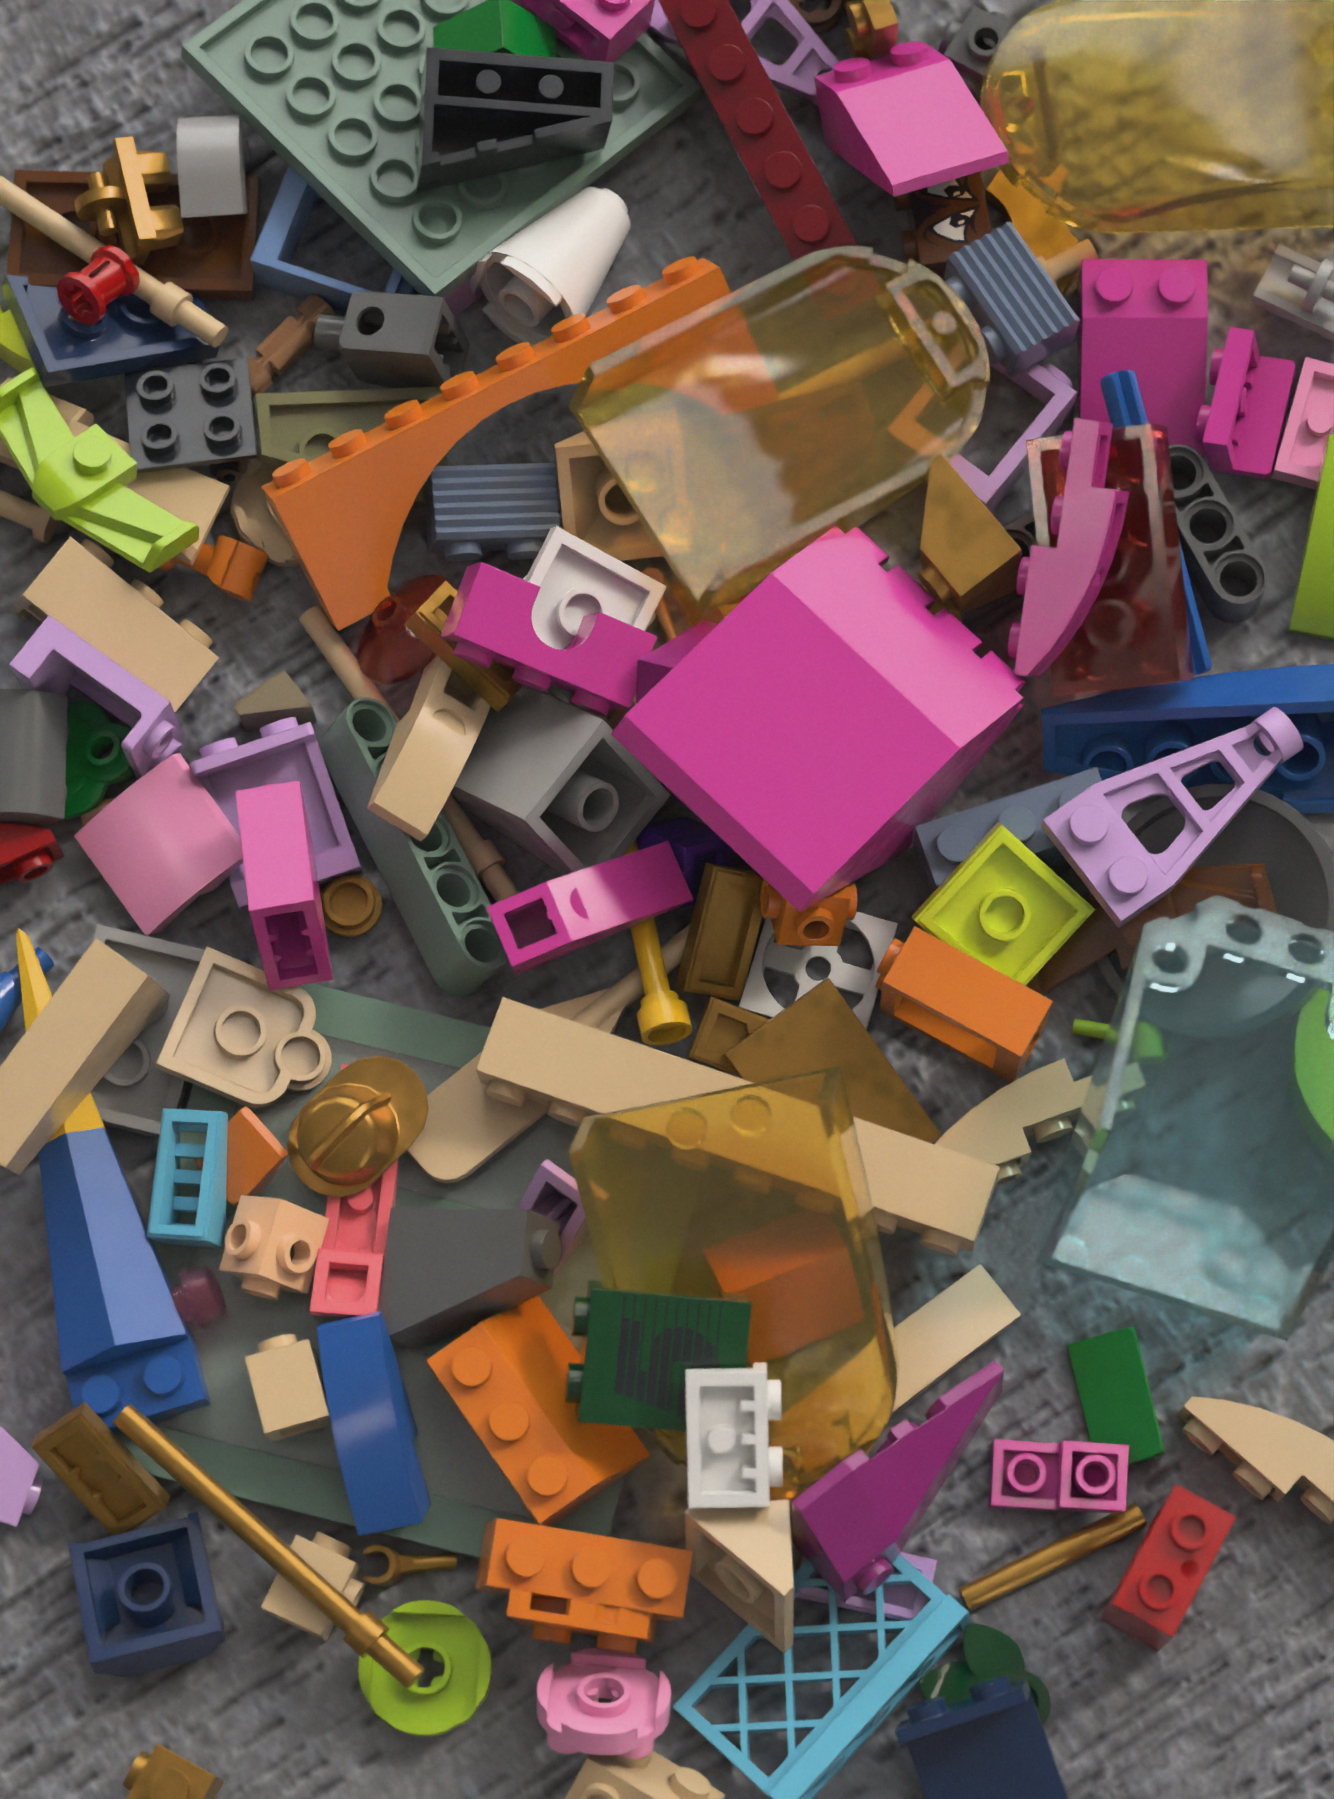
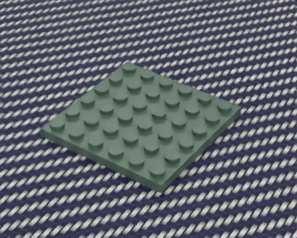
M243 0L182 45L181 59L240 115L421 295L443 298L476 273L478 261L488 252L499 253L490 251L589 186L697 102L702 88L661 47L644 33L614 63L613 116L604 149L416 193L422 73L427 47L433 48V27L486 0ZM556 37L557 58L586 60Z

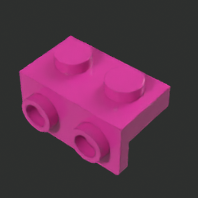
M1229 327L1225 348H1215L1210 365L1209 383L1216 386L1211 406L1202 405L1196 424V442L1203 443L1210 471L1269 479L1272 476L1295 379L1296 366L1291 360L1260 356L1254 330Z

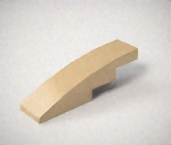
M979 1264L785 1412L781 1416V1420H775L768 1426V1433L779 1446H782V1451L804 1479L808 1481L904 1411L914 1399L957 1369L967 1357L1014 1324L1021 1314L984 1267Z

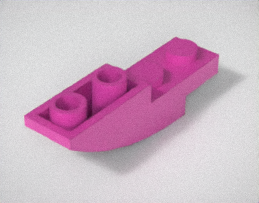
M1074 418L1073 431H1065L1060 446L1059 465L1061 470H1067L1064 496H1056L1054 500L1050 523L1051 533L1058 535L1057 547L1031 545L1030 557H1023L1018 569L1017 594L1024 596L1021 622L1014 621L1008 641V657L1011 660H1016L1014 675H1041L1061 654L1085 620L1112 564L1123 528L1130 492L1104 488L1113 429L1112 423Z

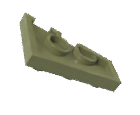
M440 386L255 394L252 404L258 461L278 467L299 458H306L307 462H310L329 452L328 444L338 436L355 429H362L363 433H366L385 423L384 415L394 407L411 400H418L419 404H422L441 394ZM447 454L436 466H448ZM422 487L413 504L424 507Z

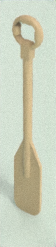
M690 924L661 947L667 975L681 964ZM639 966L634 968L611 988L539 1010L613 1034L626 1008L644 994ZM481 1052L427 1095L429 1110L425 1127L407 1152L425 1173L435 1181L443 1183L459 1182L472 1174L546 1114L550 1106L525 1098L523 1106H516L489 1096L486 1093L488 1085L480 1082L476 1072Z

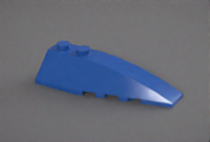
M1334 664L1237 671L1166 681L1042 708L1044 771L1073 775L1097 767L1103 781L1243 728L1272 707H1276L1287 715L1298 730L1303 741V749L1284 763L1279 764L1258 790L1283 800L1301 814L1334 812ZM1255 739V750L1263 756H1268ZM1210 762L1181 779V783L1185 788L1205 784L1235 785V781L1220 762Z

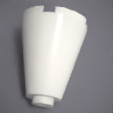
M584 188L490 251L499 253L488 252L478 261L476 273L470 280L473 294L480 287L489 301L482 309L488 319L519 344L529 342L533 346L553 336L551 328L558 322L576 314L584 313L587 315L630 230V219L627 215L628 211L624 201L616 193L608 189Z

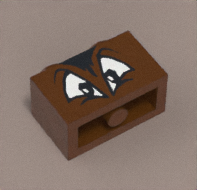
M981 171L896 197L893 196L895 210H906L909 230L900 232L902 257L905 268H916L919 288L942 285L948 257L953 252L959 251L963 246H969L974 240H980L985 234L991 233Z

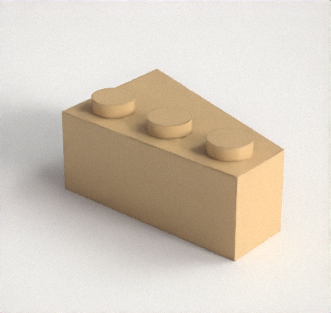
M70 536L10 610L24 620L32 614L42 623L50 615L169 700L174 712H176L219 659L209 649L213 641L192 622L183 619L178 624L159 608L163 605L164 601L146 584L137 579L128 584L110 568L114 564V560L94 542L84 539L79 544Z

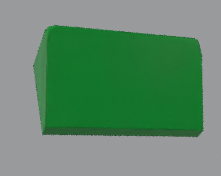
M1134 1326L1068 1344L1067 1350L1089 1441L1092 1443L1129 1445L1128 1467L1161 1460L1165 1455L1164 1445Z

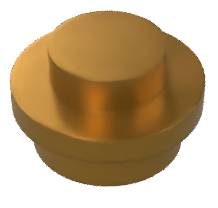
M345 874L338 876L326 884L320 894L325 926L338 936L345 938L360 937L370 932L380 920L382 914L381 895L377 887L369 879L361 875Z

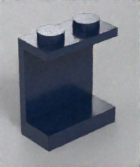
M1007 1675L990 1678L969 1688L972 1695L971 1698L948 1706L944 1696L919 1702L906 1709L909 1719L901 1721L894 1731L899 1744L907 1743L926 1799H1069L1027 1679L1010 1684Z

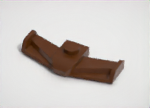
M1265 864L1191 867L1170 893L1120 928L1116 926L1096 898L1091 895L1085 900L1095 908V911L1030 980L1028 986L1037 993L1046 996L1054 988L1116 951L1121 968L1127 971L1189 953L1183 933L1184 929L1280 926L1281 922Z

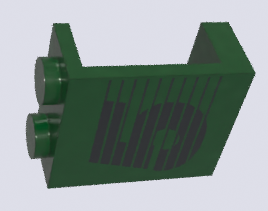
M588 1280L587 1296H575L573 1303L571 1336L582 1337L580 1363H568L565 1403L576 1404L575 1412L579 1422L687 1431L686 1369L746 1368L752 1308L751 1300L747 1294L720 1292L719 1298L610 1289L604 1288L601 1281Z

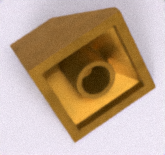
M939 453L930 461L920 544L921 567L924 570L918 575L925 588L938 603L943 604L949 599L959 613L962 614L1007 595L1017 588V574L1022 558V549L942 453Z

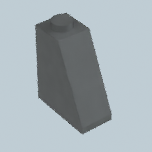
M391 1208L378 1311L383 1313L391 1343L405 1349H422L552 1289L554 1268L558 1265L561 1258L560 1223L525 1209Z

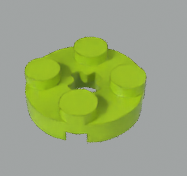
M431 1600L405 1603L391 1611V1614L382 1618L381 1621L390 1628L387 1635L414 1660L419 1661L421 1650H432L434 1661L445 1664L443 1676L433 1677L431 1687H419V1681L417 1680L409 1689H406L371 1656L368 1655L365 1658L359 1656L358 1675L361 1690L374 1712L396 1730L420 1737L446 1734L460 1725L471 1721L488 1695L493 1674L490 1648L477 1625L454 1606Z

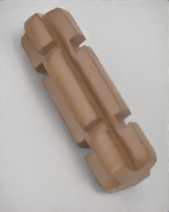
M309 295L296 308L299 314L295 318L288 316L255 349L258 354L254 359L248 356L251 395L253 398L255 394L264 393L273 384L271 378L274 374L281 376L314 343L311 338L314 335L319 315L321 313H335L330 305L318 295Z

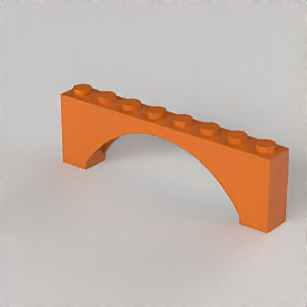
M695 256L675 261L662 270L661 273L664 278L643 289L640 285L626 287L614 293L606 300L608 307L589 317H586L584 313L570 316L551 328L553 336L533 346L529 342L514 345L501 352L495 358L497 365L475 375L474 371L458 374L440 386L441 394L422 404H419L418 400L402 403L384 415L385 423L370 431L363 433L362 429H355L346 432L332 440L328 444L330 451L310 462H307L306 458H299L276 469L272 473L274 480L261 488L323 612L332 625L340 631L394 602L387 589L393 555L403 524L418 492L435 466L458 440L482 420L506 405L536 392L568 384L588 382L630 383L660 389L689 399L703 406L710 419L727 428L779 401L777 392L721 268L705 258L697 260Z

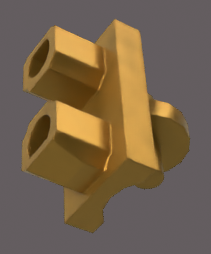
M133 137L115 138L113 141L115 154L104 161L102 165L103 173L95 172L87 176L89 191L78 196L75 200L77 216L81 220L97 222L100 235L109 236L118 232L122 251L130 257L134 265H144L150 250L177 245L183 234L184 226L180 210L176 205L149 207L147 193L166 192L170 184V168L166 152L136 151Z

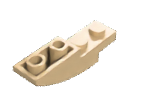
M432 650L430 651L411 708L396 725L367 807L374 814L420 842L428 835L446 803L473 749L491 707Z
M1065 1058L1032 1071L999 1089L966 1113L934 1145L999 1166V1175L995 1186L998 1187L1022 1175L1019 1167L1027 1165L1031 1155L1027 1137L1034 1135L1037 1143L1047 1142L1073 1130L1072 1121L1095 1113L1097 1121H1104L1122 1115L1134 1108L1131 1100L1139 1098L1144 1083L1135 1060L1074 1082Z
M1192 1396L1178 1414L1187 1423L1182 1429L1183 1433L1208 1455L1212 1456L1218 1450L1237 1467L1232 1473L1233 1476L1251 1494L1261 1500L1269 1494L1274 1500L1279 1502L1296 1483L1305 1491L1300 1497L1304 1505L1324 1522L1331 1524L1334 1521V1441L1292 1419L1258 1407L1228 1400Z

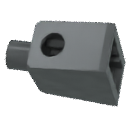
M356 291L350 297L346 316L321 313L317 319L314 331V343L317 350L341 353L358 380L388 388L441 386L448 379L463 373L470 346L444 298L436 296Z

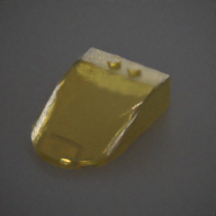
M1056 0L1035 9L1022 18L1003 39L988 64L982 84L980 107L1008 151L1009 163L999 167L1016 189L1021 184L1033 197L1049 207L1045 212L1046 214L1074 227L1101 233L1334 227V0Z
M841 246L816 251L801 257L589 364L568 406L701 616H704L755 589L771 572L834 526H837L846 534L928 480L930 461L939 453H942L949 463L953 461L967 444L983 416L981 414L985 403L986 387L990 382V366L984 338L975 318L960 296L938 275L911 259L905 264L886 256L873 254L872 247Z
M840 1066L583 1117L568 1153L604 1288L719 1298L720 1292L747 1294L752 1302L746 1368H753V1363L767 1362V1380H781V1420H768V1447L782 1446L783 1487H769L770 1499L800 1496L842 1461L860 1449L866 1455L879 1439L884 1428H887L891 1418L898 1388L899 1361L878 1229L864 1162ZM646 1428L656 1445L677 1466L682 1463L688 1467L687 1431Z

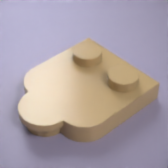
M207 946L154 1068L250 1108H263L277 1102L286 1089L300 1092L318 1086L326 1078L330 1070L332 1054L325 1038L313 1030L316 1009L311 996L306 990L300 986L269 990L264 970Z

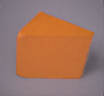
M247 1106L240 1109L228 1122L226 1200L233 1206H238L241 1195L254 1196L267 1188L289 1154ZM196 1159L195 1164L202 1171L203 1160Z

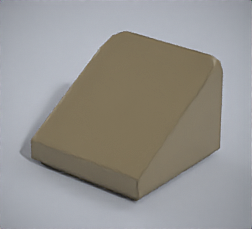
M280 670L235 703L234 707L239 724L245 732L260 731V728L270 723L290 717H296L298 726L311 722V724L317 722L311 703L285 670L283 672Z

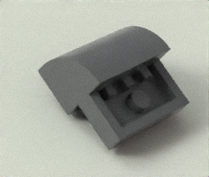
M0 689V823L40 827L64 819L67 799L65 775L66 743L69 736L67 723L68 696L30 689Z

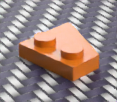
M510 1589L506 1615L522 1626L532 1628V1640L570 1645L572 1633L598 1637L597 1649L636 1654L637 1642L655 1644L658 1619L649 1612L575 1599L563 1601L534 1597L532 1592Z

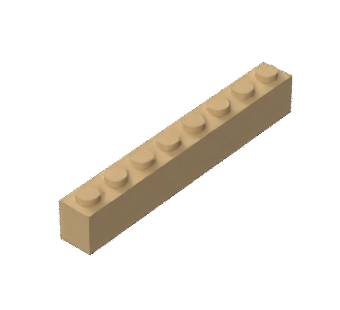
M502 997L476 1067L480 1082L488 1085L486 1093L505 1103L523 1106L525 1098L550 1106L547 1114L563 1123L584 1127L586 1120H591L611 1127L609 1136L624 1144L644 1149L649 1140L672 1148L670 1157L685 1165L707 1170L709 1163L712 1162L733 1169L735 1171L732 1178L746 1186L769 1191L773 1183L797 1191L794 1199L807 1207L823 1212H832L833 1206L837 1205L858 1212L857 1222L868 1228L894 1234L896 1226L919 1233L921 1234L920 1244L948 1255H957L959 1248L973 1252L998 1180L999 1166Z

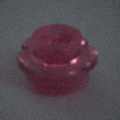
M207 1266L191 1272L186 1267L179 1270V1280L181 1283L171 1287V1294L177 1311L185 1323L195 1320L201 1328L206 1329L211 1324L212 1319L226 1314V1305L219 1284Z

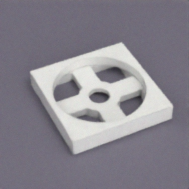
M856 912L853 920H846L844 927L859 931L871 949L874 962L871 970L843 963L841 956L837 953L839 946H806L802 950H798L784 945H777V943H774L775 935L771 918H766L739 1008L767 1019L773 1018L784 1008L773 998L766 986L763 976L765 969L793 976L795 983L799 987L796 1001L823 981L811 979L805 970L807 963L811 959L820 957L827 960L830 964L831 972L827 978H830L837 989L863 996V999L852 1011L867 1030L879 991L875 987L880 976L877 969L894 940L898 923Z

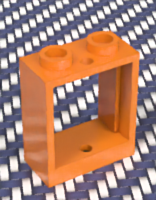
M914 926L905 943L897 938L892 941L877 969L880 976L875 987L882 991L880 1012L1011 1083L1017 1080L1044 1032L1053 1003L1049 998Z

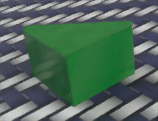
M486 0L433 27L432 31L433 48L557 58L555 28L511 0Z

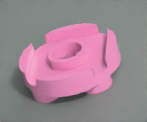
M596 1647L582 1649L571 1653L570 1664L560 1667L555 1672L553 1662L544 1669L538 1680L537 1718L540 1725L547 1732V1744L558 1753L619 1754L625 1758L639 1759L653 1751L654 1739L664 1732L669 1723L671 1707L670 1682L661 1670L659 1678L647 1670L646 1658L638 1654L597 1649ZM598 1698L611 1699V1703H598Z

